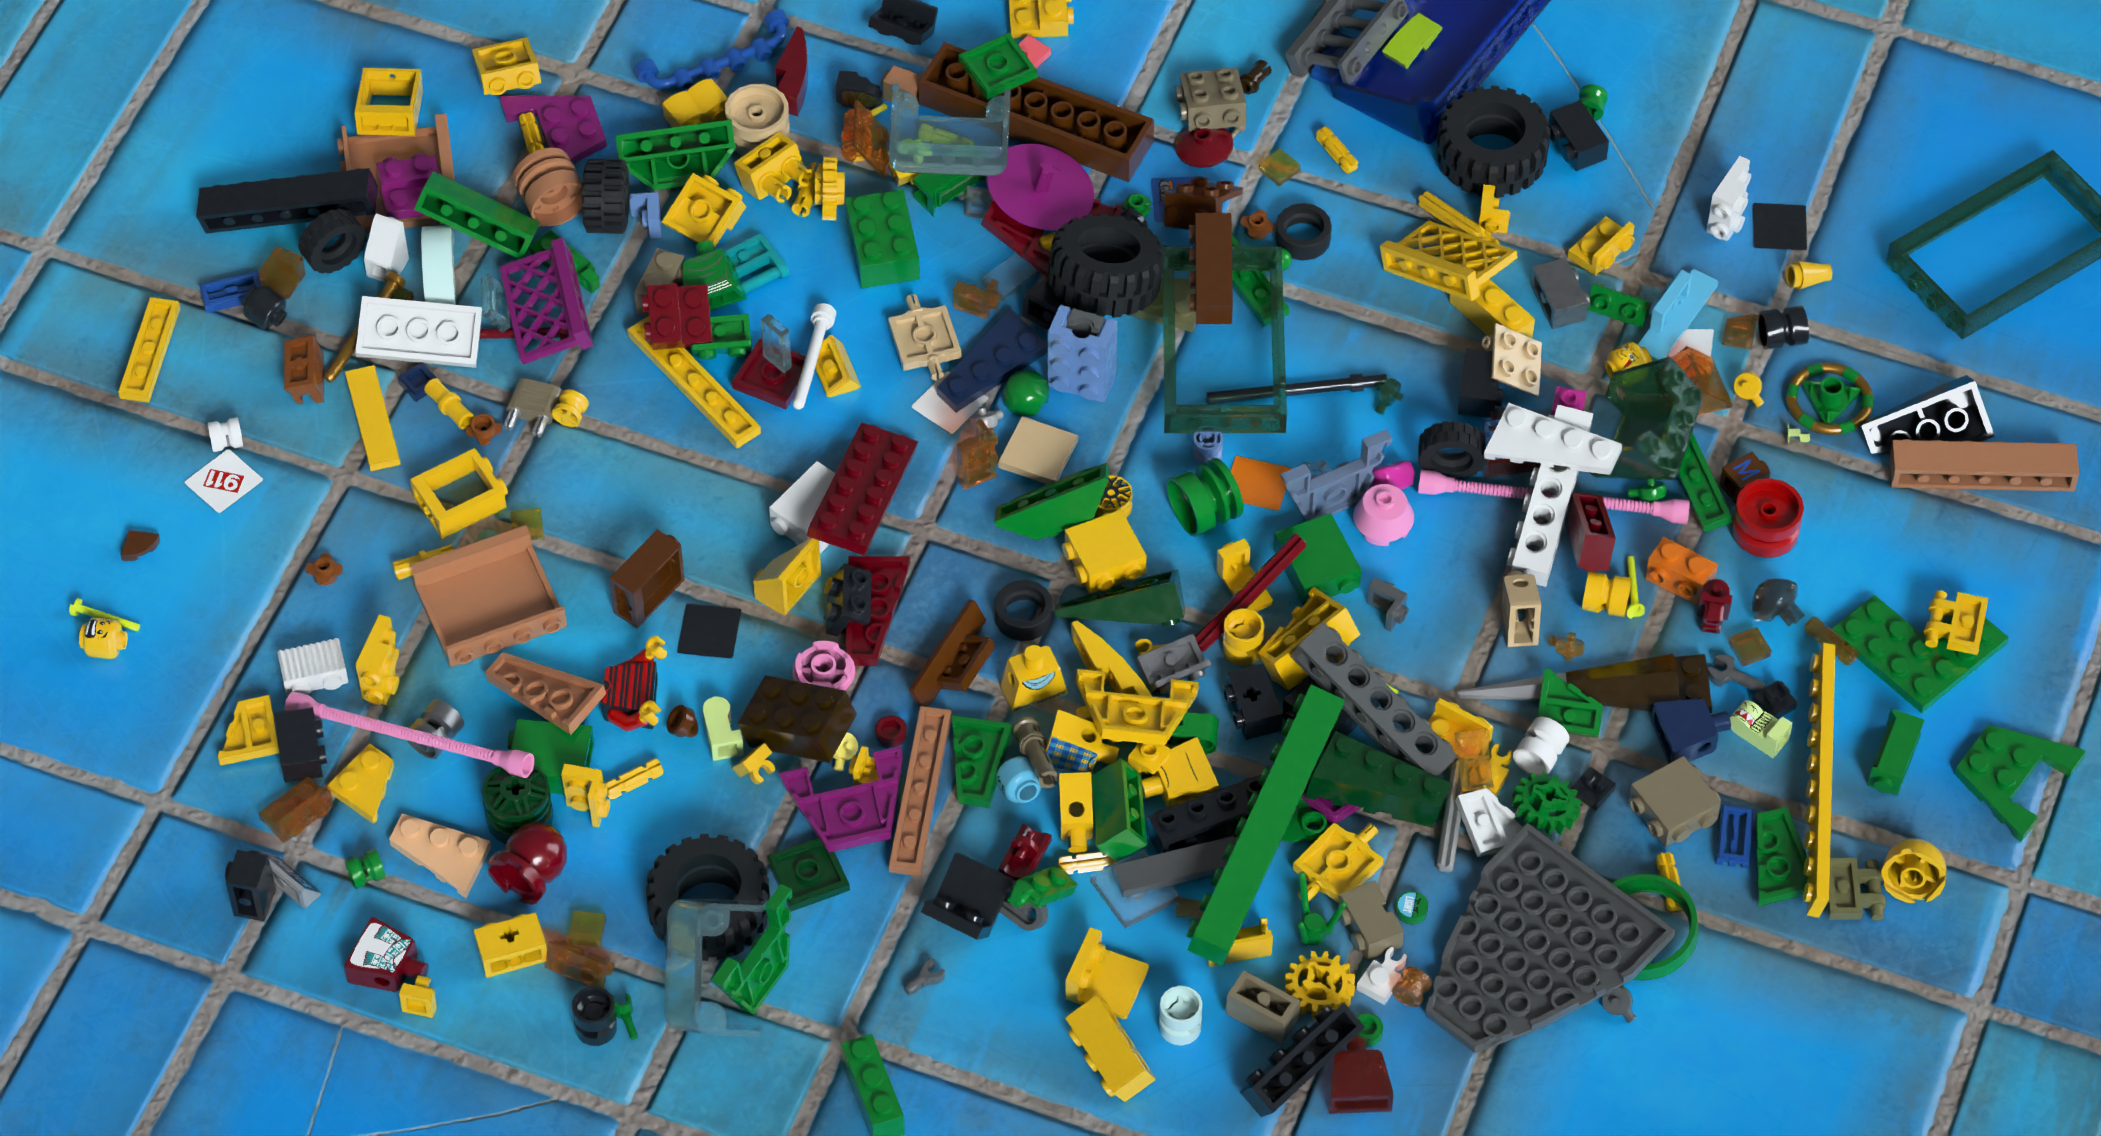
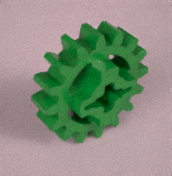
M1542 771L1541 776L1538 778L1532 772L1528 779L1522 777L1519 784L1516 785L1512 794L1514 799L1511 807L1517 809L1515 813L1516 818H1525L1523 826L1528 823L1534 825V828L1538 831L1545 829L1547 836H1550L1555 829L1561 835L1565 828L1572 829L1580 815L1581 810L1579 807L1582 801L1575 798L1578 793L1577 789L1569 790L1567 787L1570 782L1568 780L1562 783L1559 782L1557 774L1553 778H1548L1546 772Z

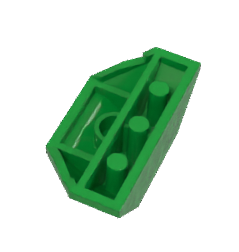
M732 119L615 135L618 160H625L629 173L652 191L684 187L692 173L702 178L704 175H708L715 179L736 150Z
M1104 463L1084 469L1014 498L1009 503L997 506L994 518L995 525L999 528L1040 540L1045 537H1055L1065 529L1090 521L1094 518L1108 483V464Z

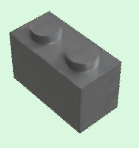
M1567 258L1533 266L1530 285L1551 328L1556 329L1585 321L1587 308L1590 307L1589 295L1586 290L1582 291L1579 285L1578 273L1575 268L1570 267Z

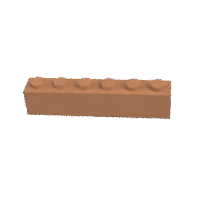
M1903 439L1892 441L1889 455L1891 488L2075 492L2079 477L2077 445L2061 442L2006 443L2002 441L1973 442L1966 440L1960 442Z

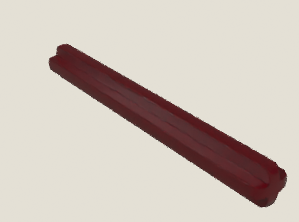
M1293 534L1194 636L1201 652H1205L1224 633V621L1228 614L1240 608L1247 609L1306 548L1307 545L1303 538Z

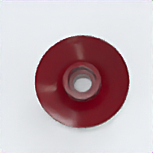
M1186 128L1178 136L1175 149L1178 158L1183 163L1196 168H1207L1218 165L1226 160L1233 150L1234 143L1231 133L1226 128H1204L1196 131H1188V128Z

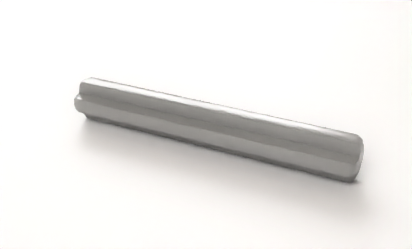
M1456 760L1451 766L1449 782L1452 785L1446 799L1436 866L1440 872L1450 873L1454 869L1461 815L1455 799L1458 795L1465 794L1469 768L1468 763L1465 761Z

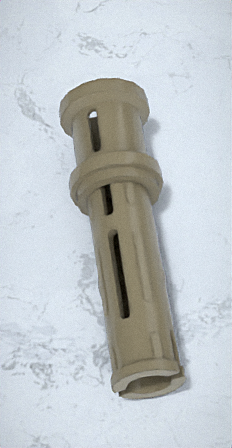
M1023 717L1014 723L1012 734L1019 742L1021 753L1029 758L1040 786L1047 789L1052 788L1056 785L1054 780L1059 781V776L1046 752L1047 740L1040 732V725L1033 717Z

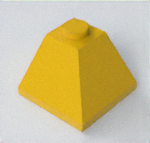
M810 538L773 559L765 569H760L753 579L755 599L785 616L821 575L819 540Z

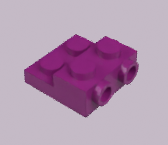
M416 154L411 159L406 160L389 157L381 163H376L377 183L386 217L405 219L426 216L414 210L432 171L439 174L435 156L427 157L425 154Z

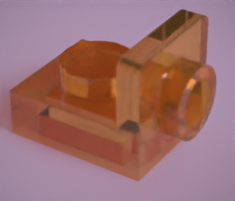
M994 279L991 280L986 290L959 281L953 289V307L983 319H987L992 309H997L1001 300V293L998 292V281Z

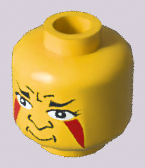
M1631 341L1608 353L1605 369L1614 383L1618 382L1623 386H1627L1648 375V364L1652 362V359L1644 346L1640 348L1639 345Z

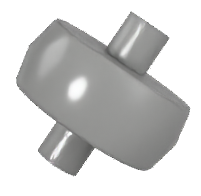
M979 407V413L970 416V425L973 430H982V434L987 435L990 434V428L998 425V420L1002 419L1004 414L1000 409L986 411L985 407Z

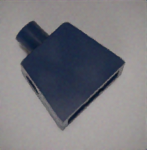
M1703 699L1665 701L1653 704L1651 722L1668 764L1683 756L1688 762H1691L1714 752L1717 747L1718 732L1731 729L1728 713L1724 711L1711 715Z

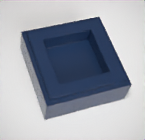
M421 362L398 376V383L417 402L427 396L424 388L436 376Z

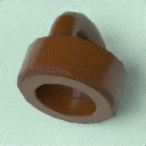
M685 705L674 707L667 719L666 726L668 732L677 737H695L698 733V722L695 718L694 710Z

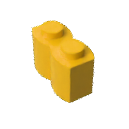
M712 78L705 79L696 83L687 91L676 93L662 103L663 117L672 127L724 121L725 103L728 97Z

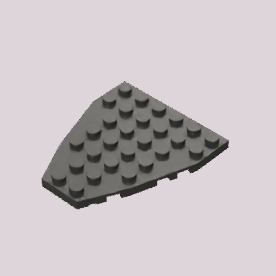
M1527 823L1484 866L1481 872V880L1476 890H1473L1469 897V905L1464 915L1460 916L1444 948L1441 968L1438 976L1436 975L1433 993L1429 997L1426 1006V1017L1471 1051L1478 1053L1541 1029L1633 980L1676 936L1675 929Z

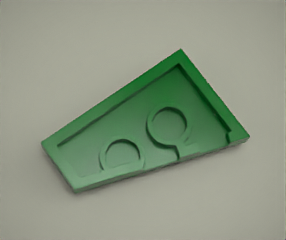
M1783 807L1758 813L1755 820L1758 907L1803 896L1804 887L1808 881V876L1804 875L1803 869L1808 856L1788 808Z

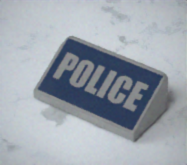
M263 853L269 857L275 885L302 908L306 909L321 895L318 889L281 858Z

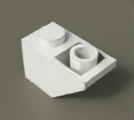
M376 214L373 218L364 263L367 277L385 282L384 278L389 271L401 274L409 260L403 222L394 217Z

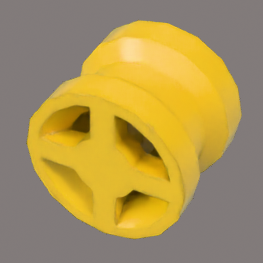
M564 390L559 396L560 403L556 404L552 410V416L564 426L577 427L582 420L581 413L587 410L589 402L584 395L577 391Z

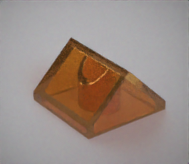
M1686 346L1655 370L1656 378L1675 421L1732 408V401L1713 358Z

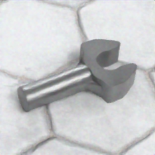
M1715 655L1713 664L1723 668L1725 671H1718L1712 667L1707 669L1709 680L1718 687H1722L1725 683L1732 681L1754 692H1758L1765 688L1766 683L1738 671L1734 666L1735 658L1729 655Z

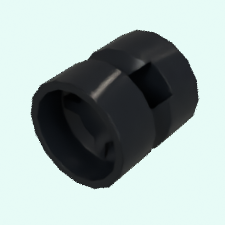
M1803 306L1786 307L1783 313H1780L1778 309L1759 312L1758 331L1763 348L1765 350L1781 348L1785 342L1789 346L1808 343L1809 325Z
M590 986L580 990L572 1000V1013L577 1037L583 1043L590 1046H600L608 1043L617 1032V1018L612 995L606 989L598 986Z

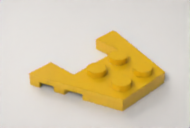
M1077 669L1076 684L1101 739H1109L1116 742L1127 741L1165 746L1197 697L1199 682L1171 679L1169 698L1105 692V672Z

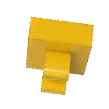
M764 743L754 748L732 769L740 778L749 773L751 781L758 785L764 781L758 772L760 767L765 769L768 774L775 771L773 763L765 760L772 754V751Z
M418 975L414 985L403 983L399 993L402 1012L428 1018L434 1017L437 1005L435 990L429 987L431 978Z

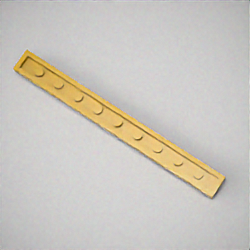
M1824 642L1818 653L1812 655L1809 665V671L1813 672V679L1809 686V697H1813V703L1808 712V721L1812 722V728L1807 739V746L1811 747V754L1808 757L1806 771L1811 774L1806 787V797L1810 798V804L1805 814V823L1809 824V830L1804 841V848L1808 850V857L1805 860L1803 869L1804 875L1808 876V881L1803 891V901L1807 902V916L1817 918L1820 917L1829 901L1835 645Z

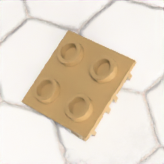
M1495 323L1494 334L1485 336L1482 340L1484 349L1486 351H1493L1491 378L1539 397L1542 343Z

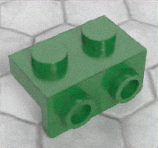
M749 314L710 317L712 343L691 345L692 356H698L699 360L714 359L716 354L728 353V357L745 356L747 351H752Z

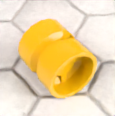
M1588 572L1582 610L1599 613L1602 609H1606L1608 615L1625 618L1632 578L1615 575L1612 579H1608L1606 573Z
M1240 608L1228 614L1224 621L1223 654L1229 662L1237 666H1249L1260 659L1258 652L1263 647L1264 621L1256 611Z

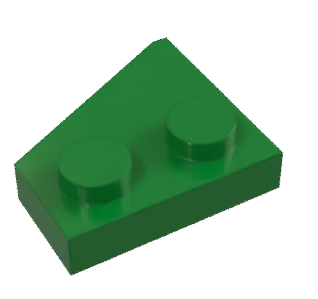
M1544 668L1538 717H1546L1558 722L1566 729L1568 734L1599 738L1603 705L1592 697L1584 695L1573 684H1568L1556 676L1552 670Z

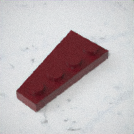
M848 556V565L868 570L872 573L870 622L867 625H862L851 621L846 628V653L851 656L855 666L878 665L911 564L910 556Z

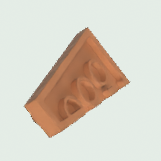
M504 652L485 671L489 683L570 735L606 695L603 684Z

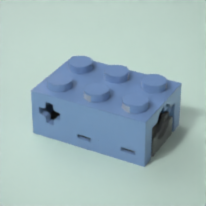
M1060 305L1048 330L1049 387L1059 392H1068L1082 396L1087 400L1105 403L1117 376V321L1109 318L1106 320L1099 315L1074 308L1071 310L1070 307Z

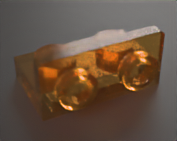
M982 419L976 421V436L968 437L956 444L958 482L963 490L997 477L996 464L999 459L995 451V445L998 444V439L993 428H987Z
M308 776L260 811V820L285 843L292 837L299 836L316 819L323 818L328 814L330 809L334 807L331 791L327 787L321 789Z

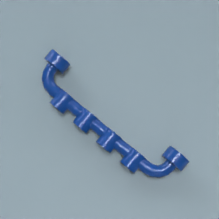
M773 10L764 18V23L769 32L776 33L772 38L766 40L758 38L748 47L740 50L732 48L724 56L714 60L706 58L698 66L688 70L686 68L677 69L673 72L672 76L667 78L656 77L659 70L652 59H644L638 62L633 68V73L640 83H647L655 89L665 90L677 86L680 92L687 91L694 85L693 80L703 76L704 79L712 78L713 81L717 80L721 75L719 70L729 66L732 72L743 70L747 65L746 59L755 56L758 62L769 60L773 56L772 50L782 45L786 39V27L789 24V19L784 10Z

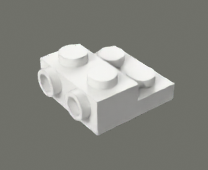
M1742 156L1738 157L1712 195L1706 232L1725 241H1728L1734 232L1738 233L1745 221L1742 213L1748 203V192H1746V189L1751 179V174L1748 173L1750 160Z

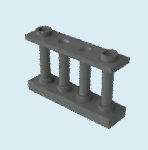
M1328 0L1285 52L1292 75L1302 77L1310 66L1315 64L1339 69L1344 85L1350 86L1409 13L1405 0H1388L1387 2L1376 0ZM1357 9L1377 12L1372 21L1351 17ZM1343 27L1363 31L1357 39L1336 35ZM1327 46L1348 49L1341 58L1321 54Z

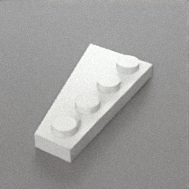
M1508 403L1484 451V459L1495 460L1496 457L1510 459V462L1523 464V461L1541 463V466L1554 468V465L1570 467V470L1610 475L1622 451V444Z

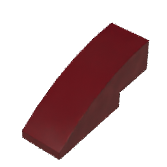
M797 26L775 67L776 86L788 101L789 114L798 117L807 91L808 60L804 32L801 27Z

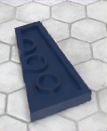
M1009 309L937 386V395L957 413L1006 381L1016 371H1021L1047 354L1048 344L1014 311Z

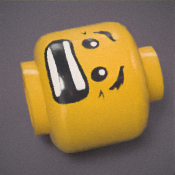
M91 618L80 629L79 646L84 649L88 657L115 659L120 650H125L127 646L128 634L122 630L121 623L118 620Z

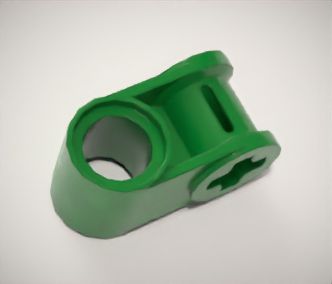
M1186 712L1171 735L1174 736L1173 742L1171 743L1169 738L1165 746L1172 749L1198 737L1205 755L1211 754L1217 749L1219 719L1209 713Z

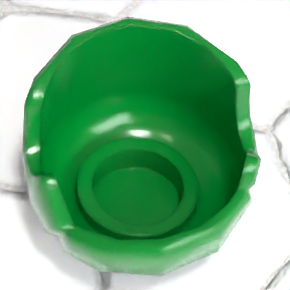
M1032 370L1016 371L1005 383L1003 391L1004 406L1012 413L1021 416L1038 414L1042 405L1048 402L1050 394L1048 381L1040 373Z

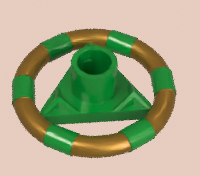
M1825 362L1806 366L1791 378L1786 389L1785 399L1791 415L1799 424L1816 433L1842 435L1855 431L1861 427L1860 424L1869 419L1873 411L1874 397L1870 385L1860 373L1845 365ZM1823 373L1836 374L1844 377L1857 387L1846 386L1841 379L1833 376L1826 377L1821 382L1806 379ZM1801 384L1820 422L1804 413L1800 408L1797 400ZM1861 392V411L1851 420L1833 424Z

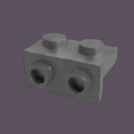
M1193 634L1135 658L1150 693L1156 690H1160L1161 694L1169 692L1171 679L1182 680L1187 678L1188 681H1195L1206 675L1204 670L1212 665L1209 659H1204Z

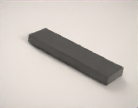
M1234 836L1136 859L1113 865L1112 873L1122 897L1215 875L1218 867L1224 869L1227 861L1222 860L1230 842L1234 844L1237 842Z

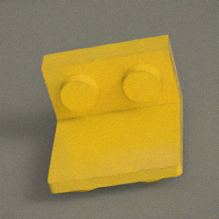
M1090 927L1066 978V1000L1083 1005L1095 995H1098L1109 1005L1116 1017L1125 1020L1128 1018L1147 976L1149 965L1106 950L1105 945H1102V931Z

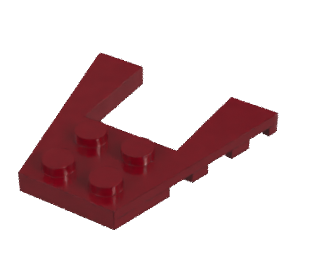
M1094 199L1089 214L1093 216L1108 214V216L1116 217V215H1120L1123 207L1120 205H1116L1115 208L1100 204L1101 200ZM993 200L981 225L1048 278L1051 252L1037 245L1045 230L1033 228L1014 220Z

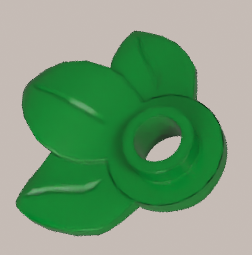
M1301 798L1282 841L1289 843L1301 840L1315 842L1330 825L1323 814L1314 811ZM1315 826L1318 830H1311L1309 827Z

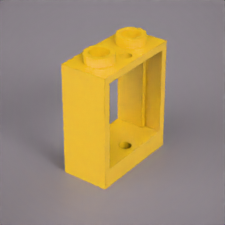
M363 68L355 107L357 135L415 136L423 96L421 69ZM372 95L411 96L409 106L370 105Z
M475 448L410 479L413 498L441 539L507 508L505 495L508 494L505 483L500 477L496 479L486 456L481 457ZM476 471L489 490L446 511L433 491Z

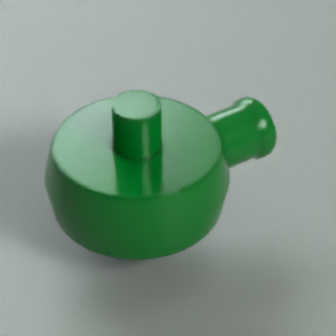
M1653 476L1647 477V482L1640 484L1638 488L1628 489L1629 498L1639 497L1641 500L1650 501V504L1665 497L1667 490L1663 481H1654Z

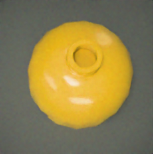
M1914 838L1900 841L1889 849L1883 861L1881 877L1884 880V887L1894 898L1906 903H1915L1914 899H1925V902L1932 901L1941 894L1945 886L1946 861L1940 850L1928 841Z

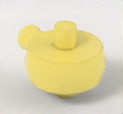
M846 733L833 756L836 759L833 769L836 771H844L845 761L852 759L858 751V742L851 733Z

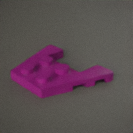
M591 96L499 97L507 123L518 121L522 113H533L538 119L547 148L562 149L568 154L571 162L577 163L607 146Z
M901 746L873 752L879 780L813 794L808 767L780 773L783 786L828 853L891 839L903 759Z

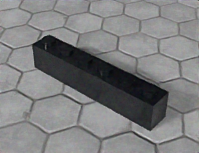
M369 168L326 172L315 175H299L297 177L280 179L272 178L263 181L241 182L229 185H214L212 187L199 188L196 217L205 233L208 234L311 222L322 213H327L332 209L349 210L354 216L373 215L376 213L378 185Z

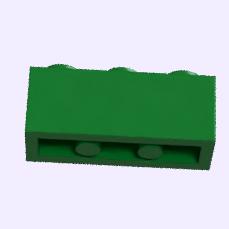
M1122 758L1091 775L1094 803L1093 819L1096 829L1095 843L1100 852L1107 854L1116 862L1147 845L1141 774Z
M869 1034L841 1043L842 1065L870 1136L905 1135L904 1114L873 1035Z

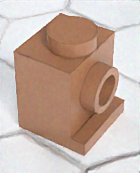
M893 65L890 71L887 70L881 80L884 100L915 112L919 106L918 82L924 72L922 71L918 75L911 70Z

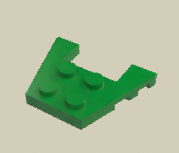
M1988 724L1957 765L1954 774L1980 802L1985 801L1995 812L1994 816L2000 823L2005 822L2013 831L2012 835L2022 842L2036 824L2038 816L2011 801L2041 761L2070 777L2084 759L2086 751Z
M782 884L779 885L765 905L769 927L763 935H758L755 938L751 952L745 960L741 959L739 962L727 957L712 978V982L742 1010L752 1015L756 1013L789 966L790 934L785 933V927L791 920V910L786 908V900L792 898V889Z

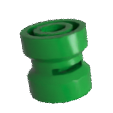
M375 848L366 851L364 856L358 858L352 856L344 859L348 875L355 889L365 886L366 882L370 880L379 881L386 878L381 859Z

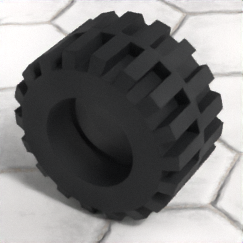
M588 159L584 167L582 182V217L587 233L623 234L625 232L629 217L630 195L629 170L625 160Z

